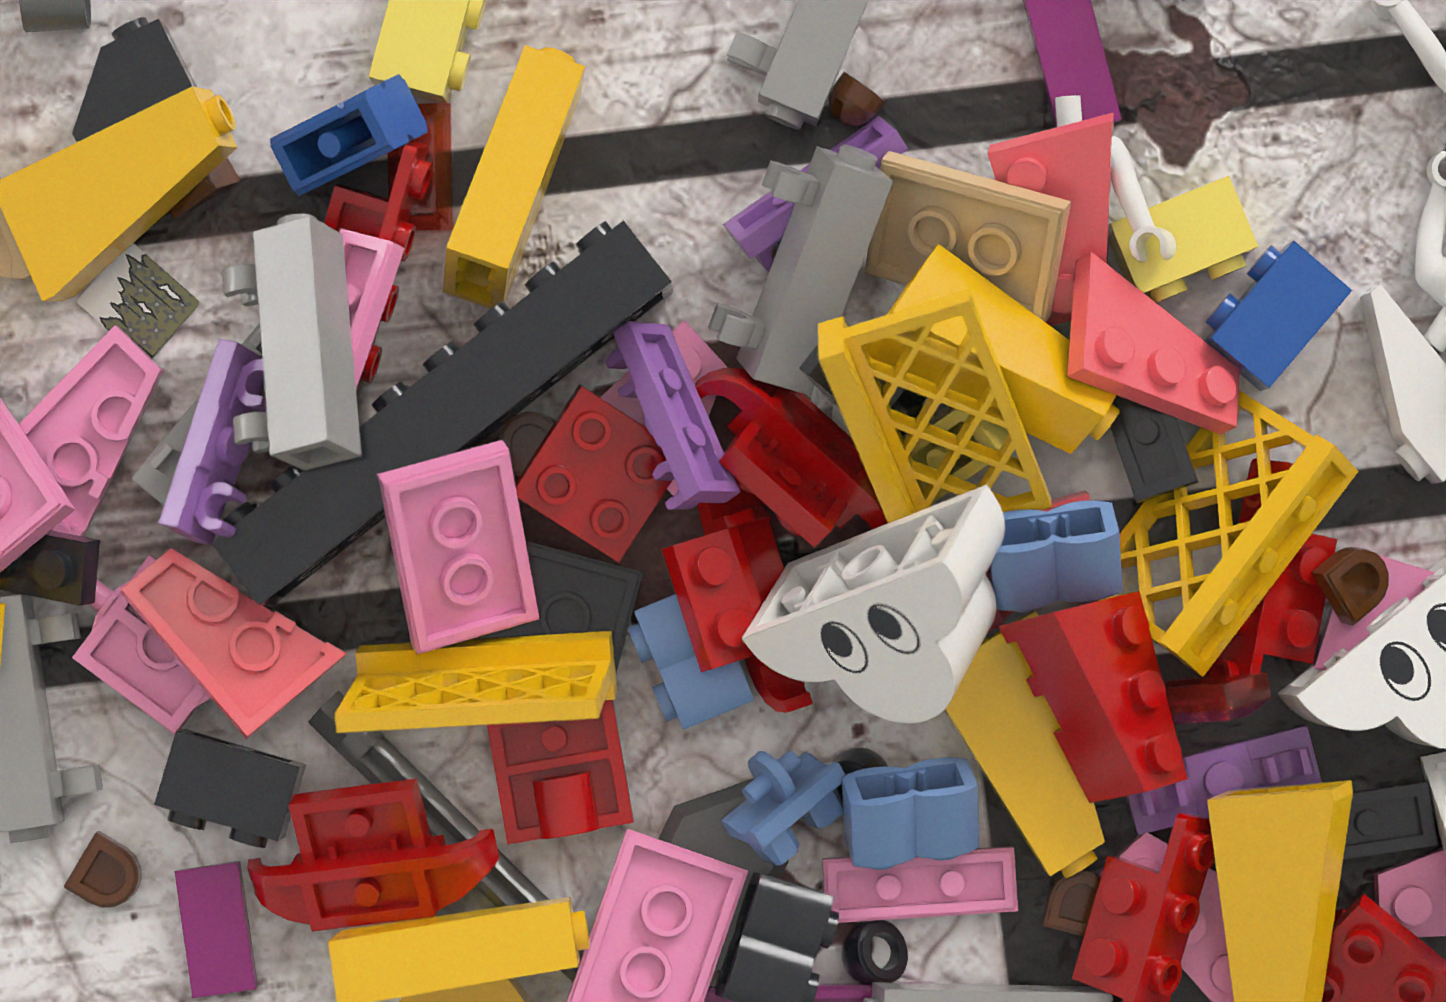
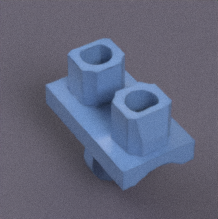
M789 750L778 760L764 751H759L748 761V768L754 780L742 789L746 800L724 817L721 822L729 836L749 843L762 860L776 866L783 865L798 852L800 845L790 828L791 825L803 817L807 825L820 829L829 826L843 814V804L837 787L842 784V777L845 776V773L839 763L832 762L826 765L805 751L800 756H797Z

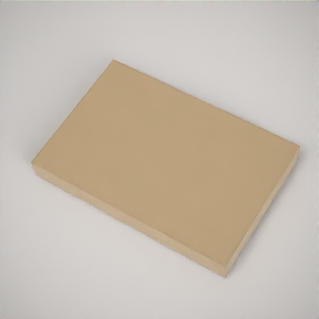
M888 151L881 159L880 170L893 181V184L868 246L864 273L906 285L937 244H940L1046 323L1052 312L1071 201Z

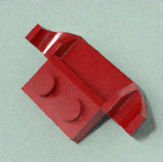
M722 368L711 371L695 383L700 399L709 395L724 396L740 408L727 426L736 436L718 462L734 476L738 487L746 492L754 493L774 511L779 522L790 533L803 537L815 548L831 532L835 525L842 529L856 514L865 520L872 530L888 524L853 439L803 393L755 380L743 368Z
M739 487L740 493L726 503L699 502L697 504L704 536L662 549L700 672L744 659L755 689L764 702L776 712L789 713L813 704L810 692L805 689V681L795 680L774 671L760 661L742 640L744 633L782 574L784 566L769 522L771 520L770 514L754 493L746 492Z
M414 778L294 794L288 806L300 853L295 855L290 865L282 866L263 865L260 858L248 859L247 869L255 896L261 905L286 920L310 925L311 931L314 932L435 917L438 910L460 900L491 871L500 856L493 828L480 830L477 835L468 840L446 845L444 835L431 836L418 779Z

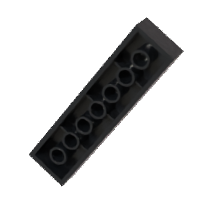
M624 220L613 229L604 221L588 232L576 243L580 254L562 269L553 261L537 272L524 284L530 294L511 309L502 301L486 312L473 324L479 334L461 348L451 341L435 352L422 364L428 374L410 388L400 381L379 396L371 404L377 414L359 427L361 456L305 471L292 465L269 484L275 494L259 506L256 503L251 505L249 502H246L222 520L236 528L235 534L231 537L220 536L211 544L259 605H275L386 518L377 474L475 448L501 428L514 415L524 410L615 338L614 331L628 321L636 322L673 293L670 278Z

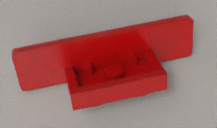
M413 142L404 146L389 199L342 184L335 185L324 224L339 233L341 229L392 241L405 248L401 261L405 262L411 251L416 233V225L408 223L414 199L422 200L432 177L433 163L425 161L429 145ZM392 284L380 322L388 323L391 319L398 299L399 286ZM379 325L356 391L362 388L364 382L371 384L377 373L382 356V347L374 345Z
M1257 458L1252 459L1246 481L1259 477ZM1270 460L1271 473L1289 470L1294 463ZM1260 493L1243 497L1238 524L1249 522L1261 507ZM1313 533L1309 536L1207 671L1206 689L1203 699L1204 707L1250 716L1253 711L1264 654L1313 664L1326 596L1313 576L1312 571L1335 553L1337 539Z
M1185 813L1177 814L1160 872L1120 857L1107 856L1072 979L1123 999L1122 1002H1170L1171 995L1181 980V961L1189 933L1199 918V899L1207 871L1215 861L1210 818Z

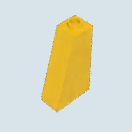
M527 45L524 46L446 246L443 280L444 293L492 309L502 301L507 302L582 91L585 66L576 63L569 54L550 47L538 50Z
M192 86L0 179L1 210L42 302L66 301L76 296L198 185L204 177L210 174L237 149L231 131L236 129V122L230 107L221 95L214 96L211 89Z
M937 244L906 284L886 315L970 290L1025 432L1069 454H1072L1088 435L1098 441L1120 412V409L1112 404L1117 395L1067 377L1070 340L943 246ZM962 315L935 323L928 337L958 348L968 330ZM889 338L865 344L870 358L893 367L896 366L907 345ZM973 346L972 350L970 351V354L978 356L975 347ZM918 351L907 372L937 384L949 362ZM961 367L949 389L979 400L989 382L987 377ZM994 398V400L991 403V406L998 408V405Z
M1029 611L1013 622L1039 615L1036 611ZM999 630L983 640L944 712L1043 870L1049 876L1061 871L1064 877L1068 878L1098 859L1093 849L1105 842L1094 802H1088L1053 734L1060 726L1045 696L1034 697L1026 681L1033 674L1017 642L1007 644Z
M1351 780L1228 790L1207 799L1234 1002H1322L1353 796Z
M571 897L340 930L328 941L336 1002H377L575 968L580 963L579 951L590 949V940L585 910L573 912Z

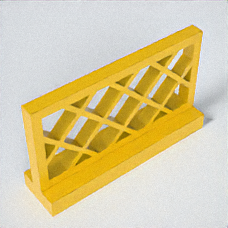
M970 290L847 327L843 316L818 323L819 362L888 523L931 507V503L940 488L957 495H962L984 485L991 489L1002 470L1027 479L1031 488L1029 492L1011 497L991 491L997 499L1002 513L1025 509L1044 510L1052 507L1050 493ZM962 315L968 330L958 348L928 337L935 323ZM889 338L907 345L896 366L893 367L870 358L865 344ZM973 346L975 347L978 356L970 354V351L972 350ZM918 351L949 362L937 384L907 372ZM961 367L987 377L989 383L979 400L949 389ZM879 379L886 381L883 388L880 384ZM898 386L928 398L916 419L890 408L889 401ZM994 398L996 400L998 408L991 406V403L994 400ZM940 403L970 414L958 435L928 424ZM982 419L1008 430L1009 435L999 451L970 440ZM900 430L907 432V435L904 439L902 437ZM919 438L949 449L937 469L911 459L910 453ZM1014 450L1016 451L1019 459L1011 456ZM961 454L990 465L978 485L949 474ZM921 481L928 483L925 490Z
M1240 390L1238 412L1242 409L1253 416L1255 437L1226 445L1225 433L1220 435L1200 427L1186 446L1194 470L1214 464L1216 488L1188 495L1187 487L1144 501L1119 534L1121 569L1137 565L1139 591L1149 622L1152 640L1202 677H1204L1359 472L1335 445L1317 434L1315 436L1309 434ZM1267 426H1269L1277 432L1268 434ZM1296 443L1304 448L1289 470L1271 473L1269 449ZM1257 453L1259 477L1229 485L1227 460ZM1260 493L1261 507L1249 522L1233 525L1231 500ZM1218 504L1220 529L1191 536L1189 511ZM1176 514L1178 539L1149 546L1148 531L1157 519ZM1221 544L1222 559L1212 572L1194 577L1192 551ZM1179 555L1181 580L1152 587L1151 561ZM1182 595L1183 610L1165 632L1155 625L1154 602Z
M612 631L469 639L421 654L415 652L411 643L359 646L355 652L357 676L335 712L337 733L598 718L604 701L615 700L618 692Z

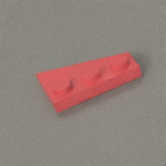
M1114 113L989 146L987 154L996 181L1071 201L1052 312L1046 322L1050 326L1071 321L1076 260L1092 252L1108 265Z
M1090 252L1077 259L1075 264L1067 377L1220 435L1236 428L1240 369L1095 254Z
M172 548L121 588V594L245 739H248L345 658L347 654L332 644L324 643L299 628L295 622L279 612H273L263 605H259L258 602L239 592L238 588Z

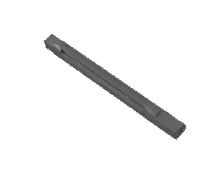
M339 690L308 721L371 784L417 778L431 836L444 835L446 845L463 842L479 833V830L380 731L337 733L335 712L345 697ZM499 849V860L491 871L475 886L496 907L549 900ZM584 950L579 951L580 960ZM578 967L561 971L573 983Z

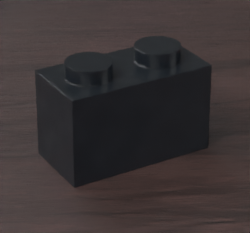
M177 730L154 805L170 810L167 818L170 822L193 829L204 830L206 822L210 821L230 827L231 831L228 838L254 847L266 848L268 839L279 841L286 836L291 819L288 804L293 795L299 792L306 764L192 730Z

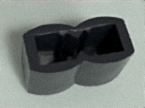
M753 872L742 902L735 932L724 959L715 995L735 1002H813L820 980V975L812 972L814 959L819 947L829 948L839 920V912L831 910L834 896L763 873Z

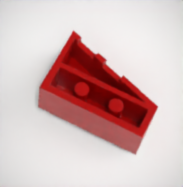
M1140 591L998 626L1007 644L1017 642L1033 674L1026 681L1034 697L1045 696L1060 726L1053 734L1089 803L1144 793L1188 779Z

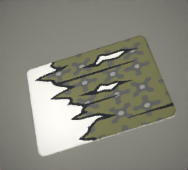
M134 243L106 267L77 300L78 304L108 331L115 325L120 327L150 358L156 355L199 306L198 299Z

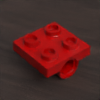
M579 384L515 482V487L519 500L619 563L672 481L655 480L653 476L655 468L660 463L667 461L662 448L658 447L655 438L648 429Z
M605 700L599 717L593 719L487 724L507 845L537 839L577 835L600 828L634 823L613 700Z
M1363 893L1347 910L1341 907L1335 912L1322 1002L1446 1001V960Z

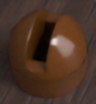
M845 71L834 84L828 97L829 109L834 118H839L844 125L853 127L866 124L875 116L885 102L879 95Z

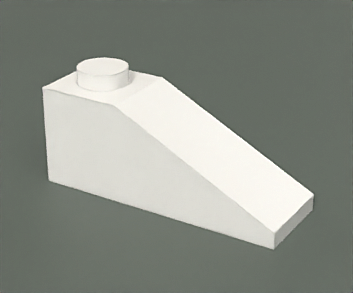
M1380 284L1369 289L1360 297L1390 433L1400 445V448L1394 453L1401 465L1417 481L1426 477L1431 484L1442 483L1446 480V364Z

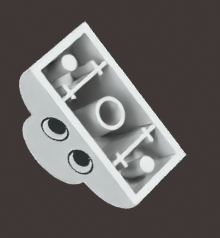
M984 485L789 562L744 633L742 640L760 661L784 676L805 682H824L835 679L853 702L867 712L882 719L898 723H919L938 716L949 705L996 615L995 593L985 573L1001 546L1005 533L1004 516L997 499L989 487Z
M1446 555L1428 569V571L1434 573L1421 583L1425 587L1421 593L1411 601L1404 597L1382 612L1366 627L1369 635L1348 653L1342 648L1323 663L1327 669L1326 671L1315 669V664H1312L1280 690L1277 694L1285 704L1297 715L1315 724L1346 730H1367L1385 724L1393 733L1407 741L1446 749Z

